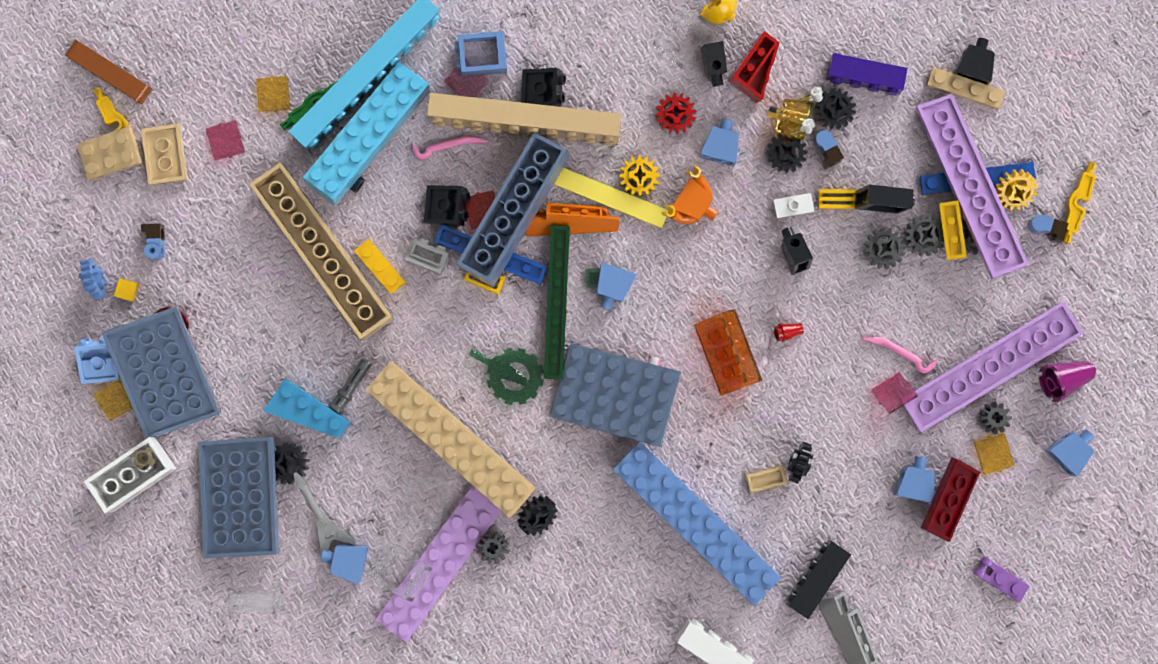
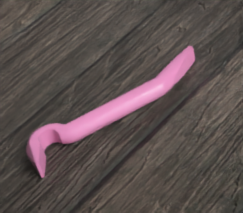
M462 136L426 147L424 154H421L413 143L411 144L414 155L424 160L432 152L465 143L488 144L489 142L473 136Z
M861 338V340L883 345L915 363L916 369L921 373L932 371L937 360H934L926 368H923L921 366L922 360L918 356L886 338Z

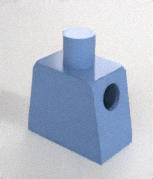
M722 119L720 128L712 127L699 158L735 166L739 133L731 131L732 120Z
M602 262L596 295L603 297L600 307L611 311L614 301L622 303L637 274Z
M1086 429L1080 436L1075 432H1069L1044 451L1070 476L1077 477L1094 453V450L1088 445L1094 438V435Z
M915 456L914 467H903L893 495L928 503L932 502L934 498L935 473L934 471L925 470L927 458Z
M336 545L334 552L323 550L321 562L331 564V574L360 584L369 546Z

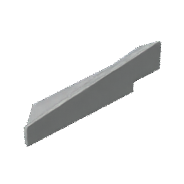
M845 591L823 598L818 605L849 664H879L858 608H849Z

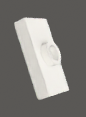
M811 193L773 200L776 219L814 212Z

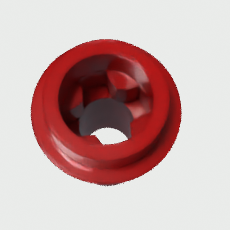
M801 323L778 324V326L774 327L775 338L781 342L804 334V328Z

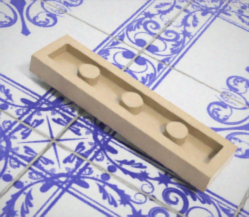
M935 67L931 69L926 87L947 94H953V96L995 110L1000 109L1005 93L1004 90Z

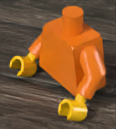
M692 165L694 167L693 173L689 170L686 171L687 175L692 176L693 179L690 177L673 206L664 205L668 208V213H661L663 216H668L679 224L698 223L703 215L713 221L718 214L717 210L709 206L714 199L712 196L713 192L707 180L700 173V168Z

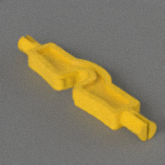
M101 88L93 89L98 99L96 104L105 123L110 126L118 122L119 127L114 131L128 127L127 119L117 112L111 99L108 96H104Z
M1088 162L1086 172L1081 173L1076 190L1068 198V214L1065 222L1069 224L1063 241L1065 244H1070L1072 235L1078 232L1081 221L1086 213L1085 208L1077 204V200H1090L1096 176L1093 175L1096 163Z

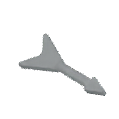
M294 472L295 487L300 489L316 517L321 556L323 550L329 551L330 543L333 540L354 545L356 543L355 539L327 516L323 515L306 486L307 481L297 472Z

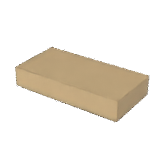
M783 465L745 475L750 494L788 484Z

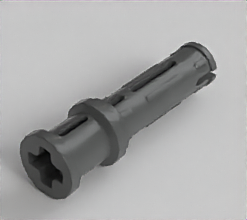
M361 358V361L343 388L337 390L338 394L328 406L343 414V409L349 401H352L353 392L372 364Z

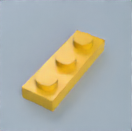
M959 200L939 203L947 261L967 258Z
M369 239L354 250L391 295L406 283Z

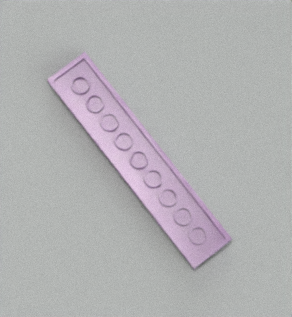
M953 94L918 105L916 111L956 201L959 200L960 210L991 280L1027 267L1029 263Z
M1064 301L901 398L900 402L919 433L1084 333Z
M472 485L375 620L407 643L473 552L477 543L480 542V537L485 535L501 513V510Z

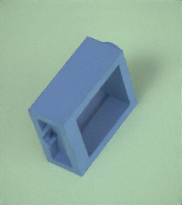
M503 31L458 35V41H455L456 53H460V60H457V70L461 71L462 77L507 73ZM497 40L499 64L466 67L464 43Z

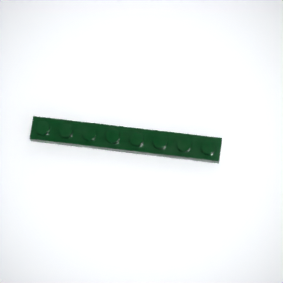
M551 225L544 379L563 380L570 226Z

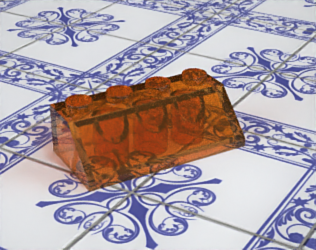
M736 309L722 312L694 324L721 396L763 381Z

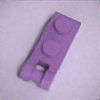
M983 556L980 560V566L973 573L1012 599L1021 602L1030 586ZM988 567L992 569L989 575L985 573Z

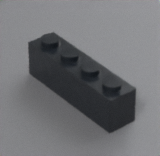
M830 540L821 545L819 556L817 559L813 558L808 565L809 571L806 575L803 574L797 582L799 586L795 591L792 590L786 599L788 601L786 605L807 619L810 618L851 556L849 552Z

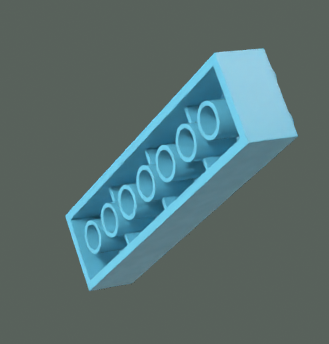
M398 62L303 176L305 184L336 206L430 92L429 83Z

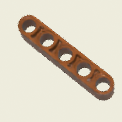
M77 40L73 41L65 53L66 57L140 104L144 103L152 91L151 87Z

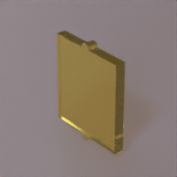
M270 76V78L256 79L259 112H277V110L290 109L288 76Z
M121 378L93 394L100 405L99 409L104 411L110 421L133 408Z
M1005 433L993 437L987 436L986 439L974 442L984 475L995 471L1001 472L1002 469L1015 466Z

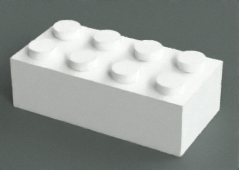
M149 437L86 479L84 483L103 512L108 514L113 513L175 471L176 467L156 437ZM146 447H150L153 450L152 457L155 459V464L138 469L133 453L136 450L141 451L145 450Z
M694 618L692 621L687 619L675 637L678 644L708 664H754V659L743 651L741 654L738 653L736 646L727 640L723 643L720 641L721 637L712 630L705 631L703 624Z

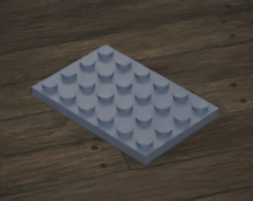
M178 306L102 332L146 439L220 414L219 407Z
M571 343L563 369V380H560L550 417L662 447L682 372Z
M274 437L198 442L203 558L279 554Z

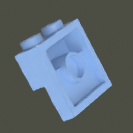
M103 337L99 341L94 342L90 338L82 339L74 347L81 384L119 381L121 379Z

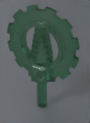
M473 348L468 354L488 366L487 374H490V380H487L488 387H492L495 392L493 395L497 399L502 398L506 400L505 404L512 405L513 402H519V405L527 403L526 400L530 397L534 399L538 395L536 392L538 387L543 386L544 379H541V373H544L543 367L537 364L536 360L538 358L533 353L531 356L525 353V349L518 348V351H512L509 348L504 350V354L500 356L497 354L492 359ZM510 363L523 364L529 372V380ZM501 379L525 387L521 390L513 391L506 388Z

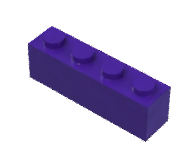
M833 53L830 57L826 80H830L831 83L838 85L842 83L849 84L852 88L865 87L872 92L885 91L888 95L896 96L904 90L908 68Z

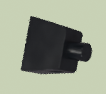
M978 38L976 45H968L953 74L988 85L992 81L995 52L987 49L989 40Z
M724 42L704 44L701 47L705 76L711 77L712 87L723 86L722 75L727 73ZM712 63L718 65V70L713 69Z
M792 227L783 229L781 233L784 239L782 240L781 248L791 274L794 275L810 269L813 257L802 234H794Z

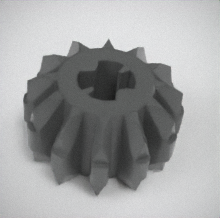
M996 401L992 402L991 405L986 403L984 405L985 409L979 410L983 414V416H978V420H983L980 427L986 426L985 432L987 433L991 430L993 434H998V430L1001 433L1005 432L1004 426L1010 427L1007 420L1012 419V416L1006 415L1010 410L1004 409L1003 403L999 405ZM992 416H997L998 420H992Z
M497 531L494 534V538H492L491 532H487L488 540L482 535L480 538L485 543H477V546L483 547V549L477 551V554L484 552L481 560L483 561L486 557H489L487 564H491L492 558H494L495 564H498V556L505 560L506 558L502 552L509 553L508 549L503 548L508 546L509 542L502 543L501 541L505 539V536L503 535L498 539L499 532ZM491 543H494V545L497 544L498 548L495 550L496 553H492V550H488V547L491 546Z

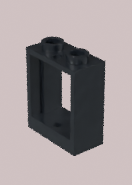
M869 184L856 190L855 209L894 214L902 213L913 208L915 204L914 189Z

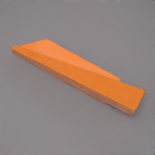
M547 203L546 210H538L526 231V236L550 235L551 225L570 226V234L617 232L620 218L618 216H610L608 209L605 207Z

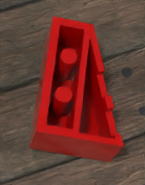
M765 31L759 34L727 81L755 102L762 101L780 42Z

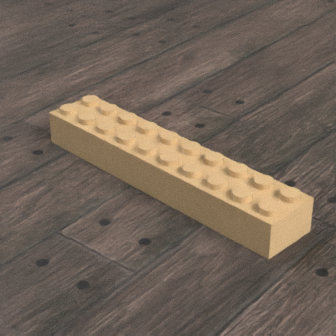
M430 93L427 116L430 123L434 127L444 128L447 125L457 130H463L466 127L471 128L475 132H482L484 129L490 130V133L501 134L502 131L509 132V135L512 136L528 134V137H531L535 132L541 136H547L546 138L549 140L565 138V141L568 142L584 140L586 144L602 142L605 146H614V144L619 142L622 114Z
M281 162L249 184L360 340L365 341L394 320L389 310Z
M390 361L365 389L509 518L512 519L521 509V506H524L526 501L538 490L394 362Z

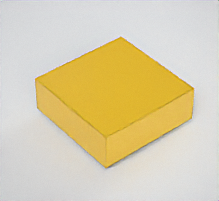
M119 278L114 297L134 302L139 284Z

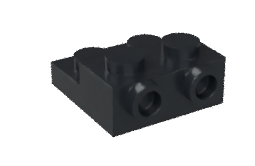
M559 68L522 70L521 103L561 107V104L565 102L562 85L566 84V76Z
M427 185L423 223L464 226L469 217L466 210V203L470 201L468 189L463 186Z

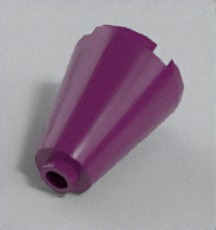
M1089 361L1045 365L1039 371H1042L1039 382L1046 397L1051 396L1054 399L1052 402H1060L1093 380L1096 375V368Z

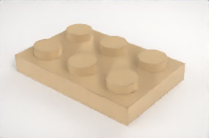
M177 123L141 129L148 185L154 186L188 180L181 125Z
M129 126L77 144L86 177L89 181L142 164L132 127Z

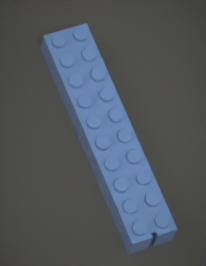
M638 442L612 469L754 606L767 594L764 590L767 588L770 591L781 579L759 555L641 442Z

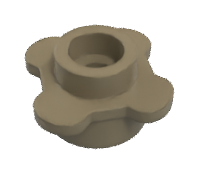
M146 447L145 450L141 451L136 450L133 453L138 469L155 464V459L152 457L153 450L150 447Z

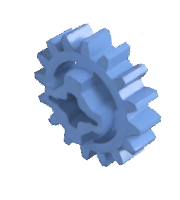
M91 258L80 262L82 272L79 273V278L82 281L84 290L86 292L89 291V295H92V298L95 300L105 298L106 289L104 286H107V280L102 268L97 267V264Z

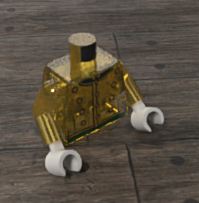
M814 87L811 90L812 95L808 94L800 99H784L781 108L770 106L767 117L778 120L776 130L784 133L789 138L795 137L804 141L805 135L811 134L812 128L815 127L813 119H810L814 106L813 100L820 102L823 99L821 87Z

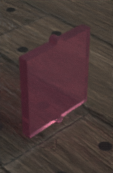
M465 59L466 67H472V65ZM453 68V72L444 80L455 93L465 97L479 95L480 91L489 82L483 75L462 77L461 71H458L457 68Z
M236 120L206 128L215 161L227 157L232 158L233 155L245 152Z
M900 372L871 389V392L878 399V403L882 404L889 414L918 397L917 393L910 386V382H907Z

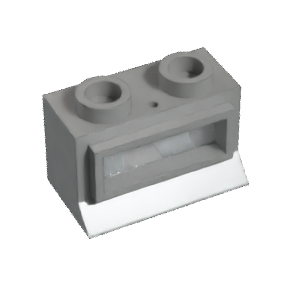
M423 238L413 239L404 260L442 276L450 254L447 253V248L437 245L436 248L430 246V242Z

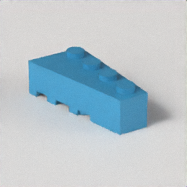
M284 379L263 410L264 412L337 438H342L352 424L346 417L288 379Z

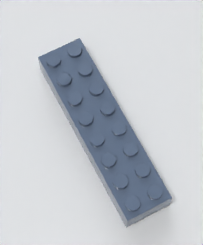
M535 132L533 133L456 263L461 270L492 287L495 286L567 163L570 155L566 148Z

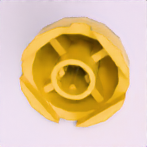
M712 0L709 5L706 3L700 15L710 24L720 25L726 21L729 23L736 16L734 11L737 8V1Z

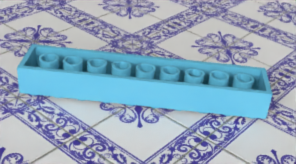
M417 0L289 130V133L307 151L310 149L314 150L321 143L319 139L323 135L327 137L334 130L333 125L336 122L341 123L347 116L346 112L350 108L353 110L360 103L359 98L363 94L367 96L373 90V84L376 81L380 83L386 77V71L389 68L393 69L400 62V57L403 54L406 56L413 49V43L415 41L419 43L426 36V30L429 27L433 29L438 24L440 10L430 0Z

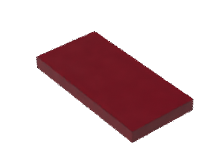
M951 457L920 528L950 542L981 472L957 458Z

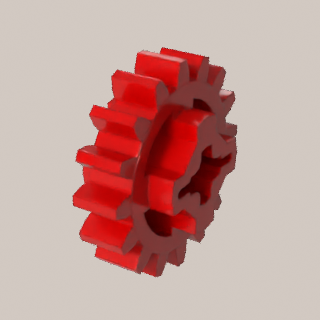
M674 92L671 98L667 94L665 96L666 101L663 99L659 101L662 106H656V110L659 112L655 113V117L660 118L657 124H663L662 130L668 128V134H671L672 130H675L676 135L679 134V130L685 133L686 126L691 128V122H695L696 118L692 116L697 112L692 109L695 104L688 103L690 97L683 99V93L676 97ZM669 103H671V107L669 109L664 110V108ZM674 110H677L678 117H675L673 114ZM688 117V119L680 125L681 120L683 118Z

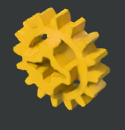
M638 155L637 160L632 156L630 163L628 161L624 162L626 168H620V171L624 174H620L619 178L624 179L620 185H626L625 192L631 190L632 196L636 192L641 197L643 192L648 196V190L655 191L653 185H659V181L656 179L660 178V174L656 173L659 167H653L654 160L649 163L648 156L642 160L641 155ZM636 165V168L633 171L628 172V170L632 166ZM643 165L647 166L651 171H647ZM639 169L643 176L640 184L637 177ZM652 180L648 186L643 188L646 181ZM628 181H632L636 187H633Z
M1014 169L1011 175L1006 172V178H999L1001 184L995 185L1003 207H1008L1011 211L1014 207L1020 210L1022 205L1028 207L1027 202H1033L1031 197L1037 196L1035 192L1038 189L1036 179L1029 172L1025 173L1023 169H1020L1019 173Z

